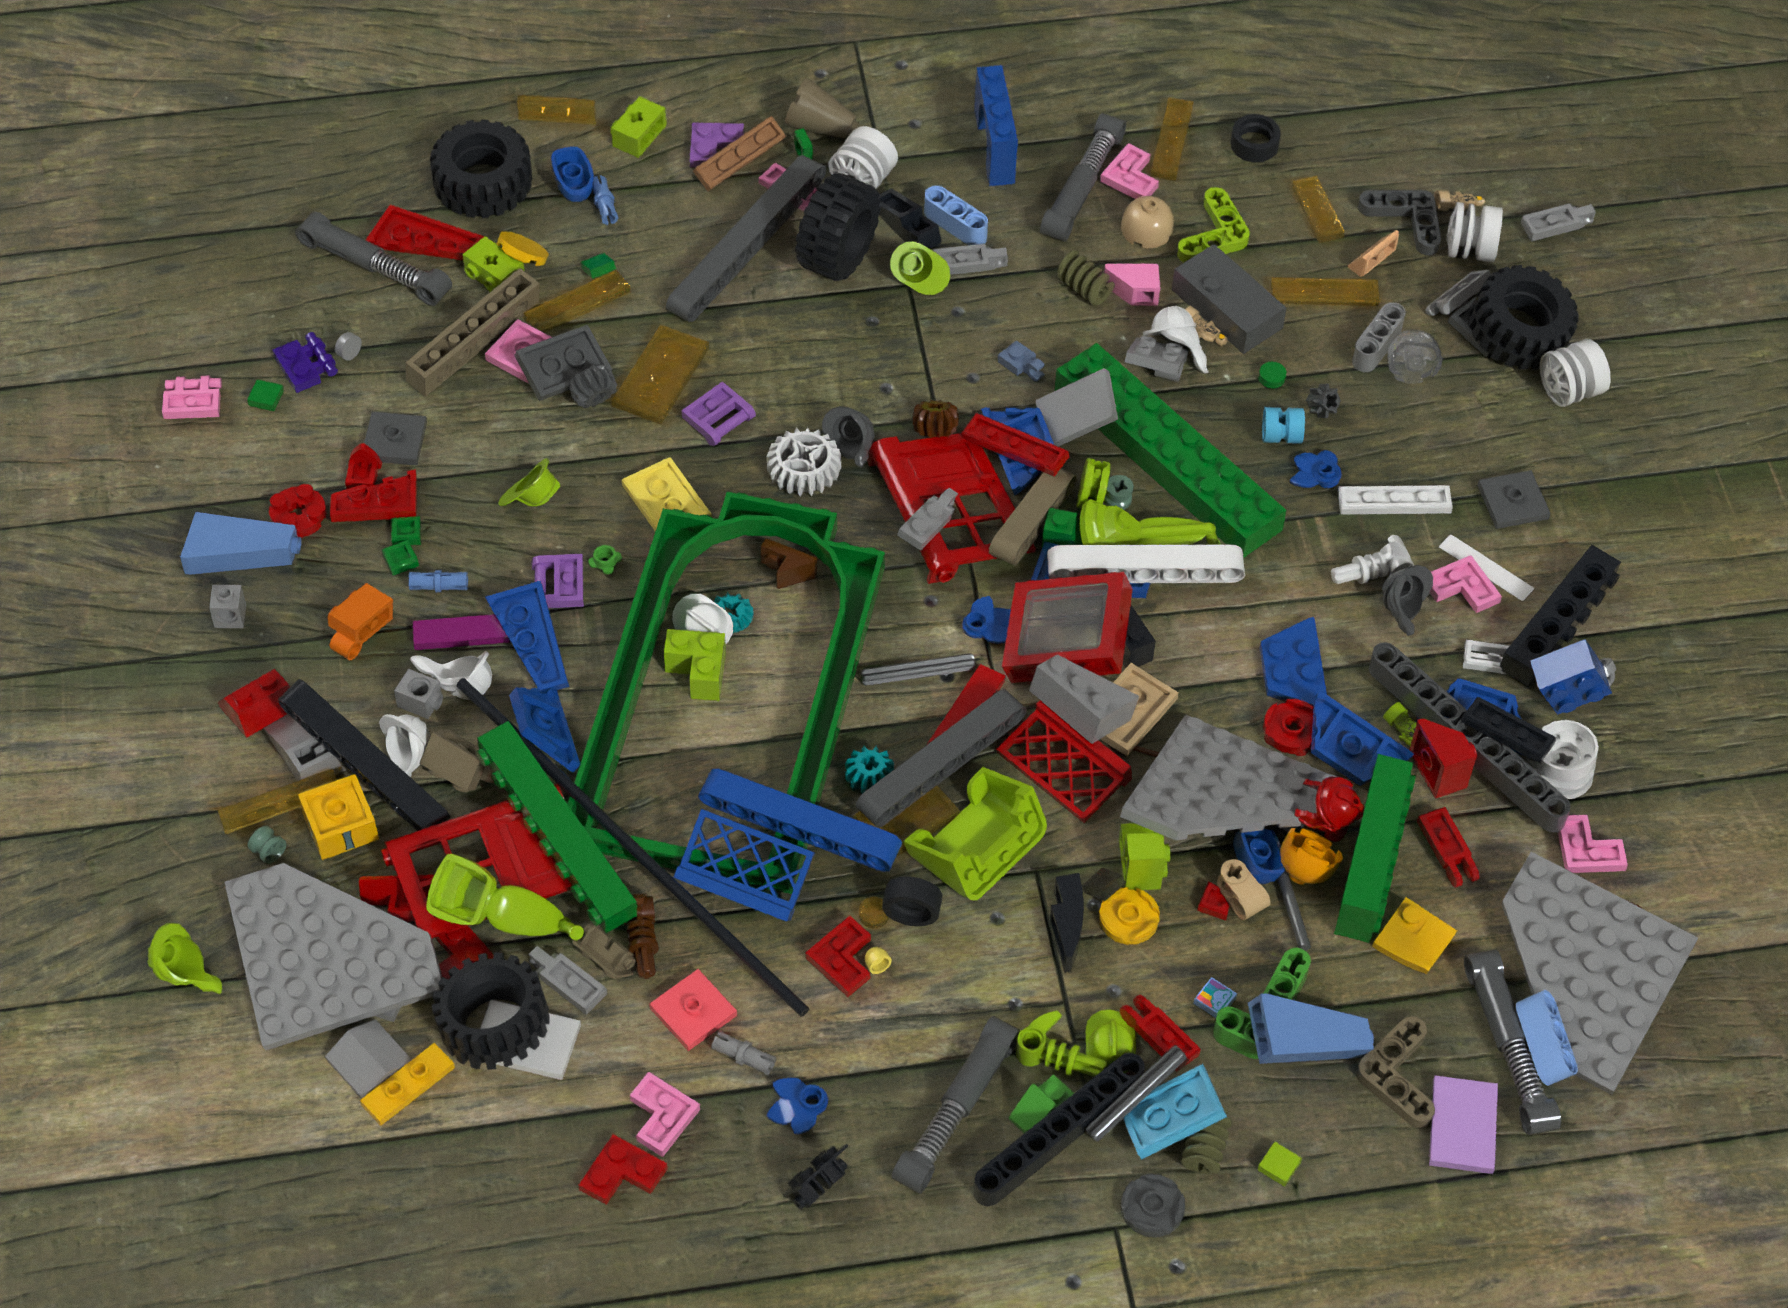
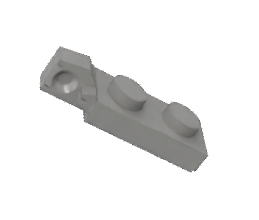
M1569 203L1523 215L1521 224L1532 242L1580 229L1594 221L1596 211L1592 204L1576 208V206H1572Z
M985 244L933 250L947 261L950 275L989 271L1008 265L1006 248L992 249L986 247Z
M948 488L942 493L940 498L935 495L931 499L929 498L899 529L897 536L917 549L922 550L950 521L955 510L952 506L955 504L954 501L958 493Z
M538 946L529 953V962L537 968L536 973L540 980L585 1015L607 995L606 987L562 953L558 955L554 952L550 956Z

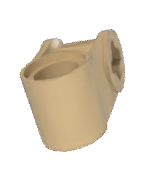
M1231 859L1222 865L1216 885L1221 889L1220 892L1224 895L1238 918L1245 921L1270 906L1271 901L1267 891L1257 882L1244 863Z

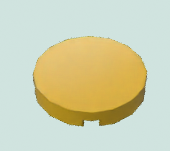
M501 232L496 242L497 246L503 245L501 249L505 254L523 263H530L532 260L537 261L536 266L545 265L549 255L547 250L540 244L513 232Z
M1123 887L1110 892L1103 899L1099 911V922L1104 933L1115 942L1125 945L1140 944L1149 940L1156 932L1160 920L1159 906L1154 898L1144 890L1137 888L1136 890H1128L1129 887Z

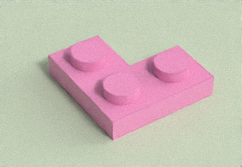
M1129 143L1103 171L1100 182L1134 199L1141 196H1151L1157 190L1159 183L1158 180L1141 172L1150 161V154Z
M1471 555L1431 572L1433 586L1429 593L1436 602L1461 592L1475 613L1499 604L1501 601V594Z
M1568 815L1565 827L1558 832L1566 870L1572 873L1626 871L1628 864L1622 839L1592 840L1588 815Z
M650 1072L646 1074L630 1094L631 1102L652 1114L636 1135L637 1141L661 1157L666 1154L700 1111V1104Z

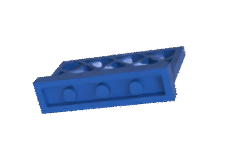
M701 809L680 866L677 867L673 878L787 922L792 919L796 902L815 852ZM705 818L717 821L721 834L706 840L702 831ZM723 824L732 827V829L726 831ZM737 830L745 832L750 844L734 851L728 834ZM751 835L761 839L754 842ZM700 836L702 842L696 845L697 839ZM724 837L730 853L715 860L708 843ZM769 841L774 844L778 855L763 862L756 845ZM704 846L711 862L701 867L689 863L693 850ZM779 846H782V847L787 848V849H789V850L786 851V852H784V853H782V851H781V849H780ZM752 848L759 864L743 871L736 854ZM793 852L805 855L806 858L802 868L791 873L784 856ZM732 857L739 873L728 878L721 874L717 863ZM780 858L787 875L771 882L764 865ZM713 865L715 872L707 870L705 868ZM761 868L767 884L756 889L749 885L745 874ZM799 874L797 882L795 883L793 876ZM741 876L743 883L733 879ZM789 878L793 887L790 901L778 897L773 885ZM769 887L772 894L762 890Z

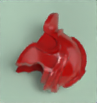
M1331 776L1322 782L1305 779L1303 785L1317 790L1315 798L1317 813L1297 808L1294 815L1300 817L1298 818L1299 821L1305 826L1325 832L1326 839L1337 842L1345 836L1349 825L1363 816L1364 806L1357 793L1352 789L1353 784L1351 781L1343 777Z

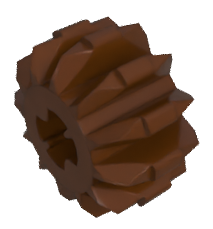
M931 400L929 402L923 401L914 406L912 424L914 425V431L919 433V435L940 438L941 436L948 437L957 431L959 413H957V407L952 405V403L942 402V400Z

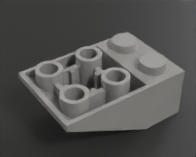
M288 714L263 728L304 791L348 769Z

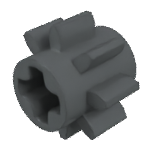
M1319 384L1318 388H1310V393L1306 399L1310 408L1309 413H1318V418H1328L1329 413L1336 414L1341 402L1337 393L1338 389L1329 388V384Z

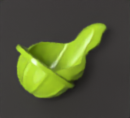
M178 923L162 925L156 931L148 948L147 963L157 978L174 985L193 984V986L198 987L203 992H216L220 994L222 992L221 980L217 976L204 971V958L200 948L191 940L186 929Z

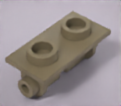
M589 923L584 928L585 937L572 941L573 944L581 949L580 952L583 956L599 964L602 967V971L609 977L618 979L634 974L630 970L636 962L633 958V953L618 941L613 942L612 946L608 948L607 946L613 937L605 933L599 925L595 926Z

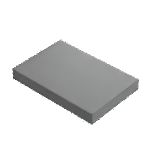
M1105 368L1035 400L1037 408L1041 410L1055 446H1061L1118 420L1110 372Z

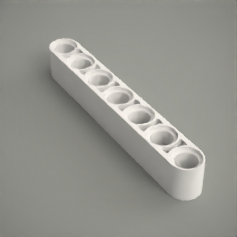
M1059 545L1050 548L1047 552L1049 579L1107 574L1110 572H1125L1130 583H1234L1241 581L1245 577L1243 551L1237 545Z

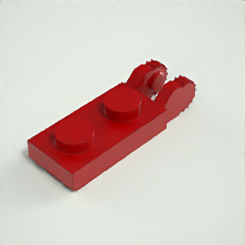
M1446 807L1419 815L1417 823L1442 868L1446 869L1447 877L1454 888L1463 885L1462 875L1456 866L1462 863L1464 872L1471 882L1479 880L1480 873L1471 857L1472 853Z
M1138 995L1133 999L1135 1007L1144 1016L1143 1018L1130 1005H1124L1119 1009L1124 1021L1134 1028L1161 1057L1172 1046H1177L1184 1052L1187 1058L1175 1070L1176 1072L1200 1055V1047L1159 1007L1156 1008L1147 1000L1144 995Z

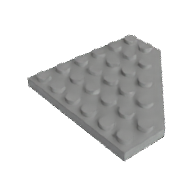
M1185 714L1123 806L1120 817L1175 841L1185 840L1188 835L1201 833L1202 837L1225 835L1226 830L1239 829L1241 833L1261 831L1266 825L1276 824L1278 828L1301 826V822L1298 819L1300 817L1294 816L1295 809L1298 808L1311 813H1317L1315 805L1317 790L1303 785L1305 779L1322 782L1328 777L1337 776L1325 773L1311 767L1307 763L1296 761L1284 756L1280 752L1272 751L1256 744L1254 741L1246 740L1229 733L1225 729H1219L1198 718Z
M1531 851L1502 901L1505 916H1507L1518 955L1521 957L1531 994L1534 995L1547 990L1555 999L1577 1063L1578 1072L1575 1076L1613 1095L1693 950L1698 937Z
M285 863L225 881L261 1043L265 1051L431 998L435 990L440 991L438 983L442 975L432 937L428 932Z

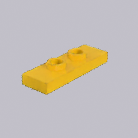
M434 1042L360 1100L361 1106L382 1126L455 1069V1064Z

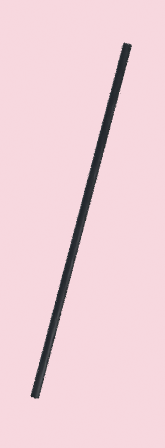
M465 678L458 681L456 687L497 726L509 721ZM510 722L542 769L800 1017H803L809 1011V1007L544 753L523 737L519 730Z

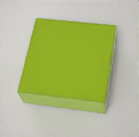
M1274 1142L1259 1164L1258 1171L1285 1187L1301 1164L1302 1158Z

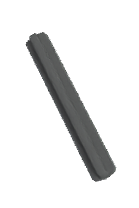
M969 653L862 669L861 678L863 685L867 686L970 671L975 669V659L973 654Z
M1172 1046L1086 1126L1085 1130L1088 1135L1095 1141L1101 1140L1186 1060L1187 1057L1179 1047Z

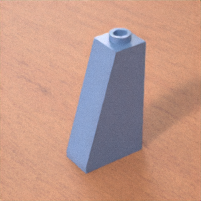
M195 512L180 559L184 573L189 575L292 565L295 554L300 553L301 538L297 536L295 525Z
M1260 994L1248 1003L1259 1064L1360 1058L1374 1049V1036L1366 1018L1271 994Z

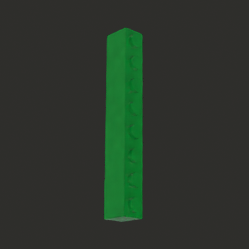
M507 721L478 737L479 750L476 751L479 761L484 767H490L493 772L492 778L499 789L504 788L509 794L507 798L513 810L516 812L520 810L525 817L523 822L527 830L531 834L536 833L539 837V845L543 853L547 857H553L559 876L563 880H569L572 885L571 891L579 903L584 902L589 909L587 913L595 926L600 925L604 932L608 933L636 917V900L510 722Z

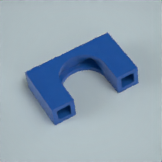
M1002 65L977 67L974 112L978 130L986 129V172L989 186L1015 184L1018 139Z

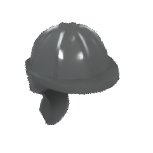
M838 406L830 409L822 421L823 433L829 435L830 441L836 442L837 449H839L842 456L847 459H854L857 466L863 467L869 458L868 452L875 437L872 422L863 413L849 407Z
M1421 565L1407 567L1390 574L1382 586V599L1385 608L1395 617L1399 628L1407 636L1414 634L1415 626L1411 620L1420 612L1422 602L1428 596L1433 586L1431 571Z

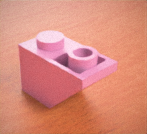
M1105 264L1104 273H1108L1110 275L1109 282L1112 281L1115 284L1112 291L1114 294L1131 306H1158L1160 294L1158 264Z

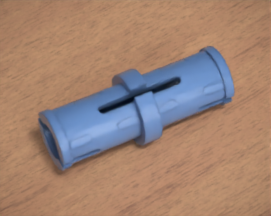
M600 175L602 183L600 184L598 177L595 176L592 187L595 195L594 204L599 208L602 222L609 225L607 216H609L611 224H614L618 220V214L614 207V195L609 191L606 177Z
M442 570L428 573L409 572V590H435V592H442V590H468V573L442 572Z

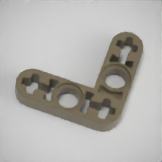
M1410 1016L1400 1021L1372 1051L1368 1052L1361 1059L1356 1075L1363 1086L1408 1124L1416 1128H1424L1430 1125L1435 1114L1434 1103L1396 1071L1422 1045L1427 1034V1027L1423 1020ZM1416 1029L1418 1031L1417 1035L1411 1034L1405 1043L1403 1039L1407 1030L1412 1031ZM1386 1046H1395L1400 1051V1056L1396 1058L1388 1057L1383 1049ZM1373 1068H1376V1069H1377V1073H1376V1074H1375V1073H1371L1370 1075H1368V1074L1366 1073V1070H1367V1069H1369V1070H1371V1069H1373ZM1380 1080L1384 1081L1382 1086L1379 1085ZM1392 1085L1399 1086L1403 1089L1404 1095L1399 1098L1392 1097L1388 1093L1387 1088ZM1409 1097H1411V1098H1412L1411 1103L1408 1102V1103H1407V1106H1404V1105L1406 1104V1102L1408 1101ZM1423 1108L1426 1110L1425 1114L1421 1113L1418 1116L1414 1114L1415 1109L1420 1110Z

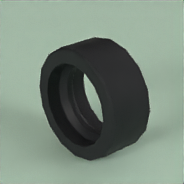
M1248 114L1240 117L1234 123L1232 129L1231 148L1238 157L1245 161L1253 163L1267 161L1277 154L1281 137L1280 127L1273 119L1265 115ZM1256 132L1267 136L1270 141L1263 144H1254L1244 140L1241 136L1246 133Z
M910 876L898 877L890 880L886 885L882 910L886 916L898 923L915 927L933 924L939 918L942 892L936 885L924 879Z

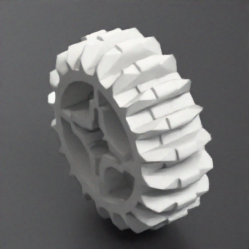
M797 427L794 433L786 430L784 437L777 436L775 443H771L767 454V471L771 475L772 482L777 483L780 490L787 488L789 494L797 491L799 496L803 492H808L812 496L815 490L822 493L824 486L831 488L833 481L837 480L841 469V452L837 449L836 442L830 441L828 434L821 436L819 429L814 433L810 432L808 427L802 432Z

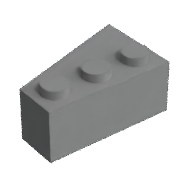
M1055 655L1037 666L1029 689L1030 692L1091 744L1131 721L1139 699V695L1059 655Z

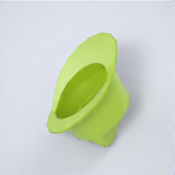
M914 241L905 242L899 245L892 253L890 269L893 275L900 282L924 295H935L943 291L948 285L950 268L947 261L926 246Z
M549 459L541 460L525 477L508 489L500 498L498 505L505 506L514 500H518L528 506H540L549 501L560 488L559 481L547 468Z
M1101 1010L1093 1014L1087 1021L1085 1030L1086 1055L1105 1060L1107 1062L1106 1067H1108L1126 1053L1136 1054L1135 1030L1124 1021L1119 1011Z

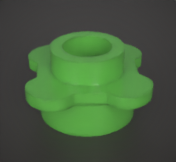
M601 545L594 550V557L590 558L588 562L591 568H598L604 574H611L614 572V566L622 561V555L609 545Z

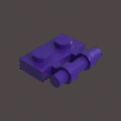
M309 332L305 336L308 342L305 346H301L299 341L295 340L273 349L274 358L296 393L320 384L319 374L326 372L328 376H334L338 372L335 367L336 362L331 354H327L324 342L314 332ZM316 355L318 360L312 363L309 358Z

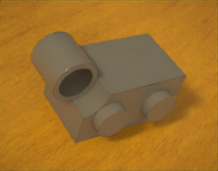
M448 729L432 732L419 763L428 768V772L431 775L445 778L452 783L453 788L461 792L476 790L480 779L488 783H495L490 767H484L477 757L476 751L479 750L477 746Z

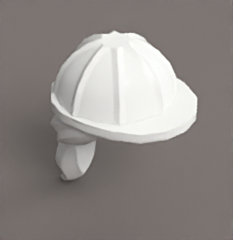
M1178 306L1160 310L1153 320L1152 329L1144 331L1143 336L1163 335L1172 341L1188 346L1192 352L1195 367L1204 374L1209 372L1206 368L1207 357L1202 350V346H1200L1199 336L1195 329L1196 323H1194L1191 315L1185 309Z
M487 651L483 652L479 657L464 656L445 664L436 663L421 655H415L410 658V661L420 672L431 675L433 678L435 677L436 680L440 681L442 689L451 691L453 696L461 699L470 700L456 687L460 679L465 678L482 695L488 690L492 682L491 667L486 661L489 655Z
M389 714L383 715L379 725L385 735L388 755L397 766L411 777L412 772L420 765L419 763L430 739V732L425 722L421 721L419 717L407 714L399 717Z

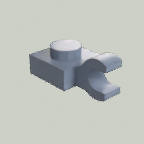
M1017 340L998 354V363L1017 376L1024 372L1036 382L1044 376V373L1040 370L1045 364L1036 358L1034 352Z

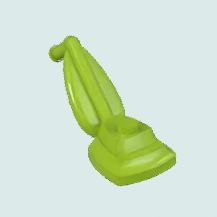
M1092 499L1086 501L1081 509L1080 533L1083 545H1193L1206 537V545H1221L1215 532L1216 527L1210 522L1203 523L1192 519L1176 517H1152L1137 521L1132 515L1116 505L1106 506Z
M447 854L432 879L427 899V911L442 920L460 925H478L487 917L489 923L496 929L523 936H544L561 931L567 933L571 939L579 940L584 934L581 926L575 925L569 918L564 917L562 912L547 899L519 886L507 885L496 888V879L491 873L478 863L463 856Z

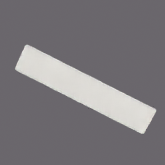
M1451 534L1439 546V548L1458 560L1471 555L1490 581L1521 601H1524L1534 590V587Z

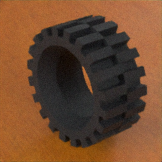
M484 953L478 955L479 961L472 963L470 958L463 960V968L460 970L455 966L448 971L450 975L449 980L441 978L438 983L440 991L435 990L433 994L435 1004H432V1011L448 1053L451 1056L456 1055L457 1061L463 1065L469 1059L471 1068L480 1069L481 1063H486L487 1069L491 1070L496 1069L497 1062L503 1061L504 1067L513 1065L511 1058L518 1056L520 1060L528 1057L526 1051L528 1047L535 1051L540 1045L538 1036L543 1038L546 1036L547 1028L545 1024L550 1023V1016L539 977L535 970L532 971L529 963L524 961L520 964L519 958L514 955H510L508 960H505L503 953H495L494 959H488L487 954ZM490 1000H509L520 1006L519 1011L512 1018L498 1026L475 1029L465 1025L469 1015L478 1006Z

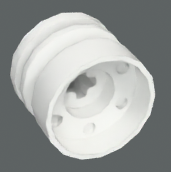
M860 126L853 130L844 144L831 157L829 171L831 175L837 173L845 174L877 189L883 179L895 167L898 161V154L893 143L883 133L871 127Z
M1456 202L1455 209L1450 216L1447 231L1448 257H1456L1459 246H1462L1461 257L1463 259H1467L1470 248H1475L1476 260L1494 262L1500 240L1502 208L1484 206L1480 217L1475 216L1474 204H1469L1467 215H1464V203Z
M1584 339L1570 344L1567 348L1561 347L1556 351L1546 352L1541 357L1540 375L1546 393L1557 406L1566 407L1572 403L1580 402L1583 398H1591L1603 394L1609 389L1611 379L1608 361L1600 346L1592 339Z
M1569 720L1554 721L1544 726L1541 730L1555 736L1556 741L1541 764L1533 760L1532 768L1567 799H1574L1585 794L1592 786L1599 748L1596 736L1588 727L1579 722Z

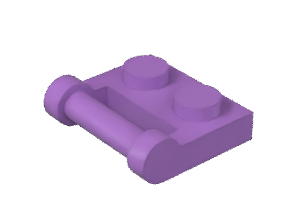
M721 382L682 410V418L701 433L711 446L721 442V438L742 422L745 420L750 421L756 416L753 407L724 382ZM733 409L739 411L717 428L711 427L712 424Z
M582 554L540 555L532 559L535 582L541 581L548 608L584 607ZM554 569V594L546 595V571Z

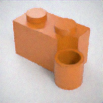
M365 583L358 590H354L345 601L338 606H334L328 614V626L337 631L330 641V649L349 661L355 659L362 649V644L393 619V599L368 583Z

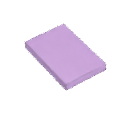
M1434 1076L1432 1102L1435 1106V1114L1431 1121L1429 1166L1493 1174L1495 1170L1498 1084Z

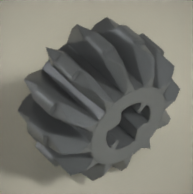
M603 364L596 367L592 365L589 369H583V372L575 375V378L570 381L569 389L574 401L579 406L588 408L590 406L595 407L600 403L603 404V401L610 399L611 395L617 391V383L615 381L616 378L608 367H605Z

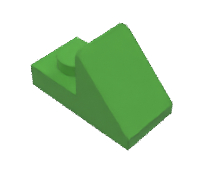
M1053 1074L1040 1087L1033 1083L1028 1088L1009 1116V1120L1025 1133L1072 1096L1074 1092Z

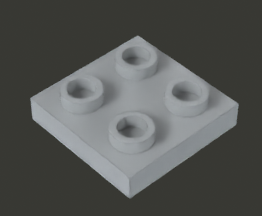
M1149 336L1136 337L1126 353L1125 363L1155 370L1154 376L1179 382L1188 350L1183 349L1177 343L1163 344L1156 342V339Z

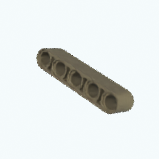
M1062 468L1055 477L1043 472L994 536L989 548V554L1016 566L1043 531L1049 508L1059 509L1072 492L1077 476Z

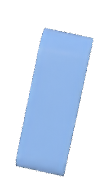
M935 185L927 188L924 197V214L928 219L967 245L986 243L988 218L985 214L944 187Z
M1543 990L1516 1003L1517 1014L1541 1081L1549 1086L1577 1074V1063L1557 1004L1550 992Z

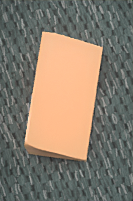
M1395 230L1380 239L1351 262L1348 268L1360 277L1366 275L1396 251L1399 232Z

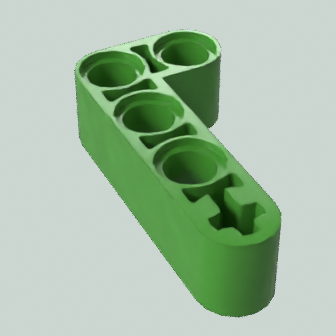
M1301 948L1287 950L1263 994H1271L1295 1001L1307 978L1311 962L1309 954ZM1294 967H1296V969H1295V971H1294V975H1292L1291 973H1289L1290 970H1292ZM1277 989H1284L1288 993H1281ZM1231 1006L1220 1009L1217 1013L1213 1029L1215 1040L1246 1057L1258 1059L1255 1041L1251 1039L1254 1037L1250 1014ZM1223 1024H1230L1234 1028H1226Z

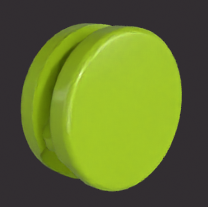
M1093 458L1086 459L1077 495L1076 506L1078 509H1082L1083 504L1088 501V497H1093V500L1103 504L1109 481L1110 462L1095 461Z

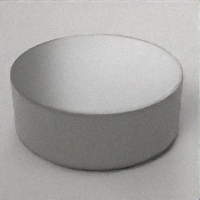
M352 332L342 334L335 345L337 356L346 361L356 357L362 345L360 337Z

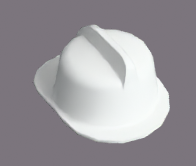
M690 594L683 597L673 610L672 621L676 630L725 633L726 644L733 634L731 616L722 607L702 594Z

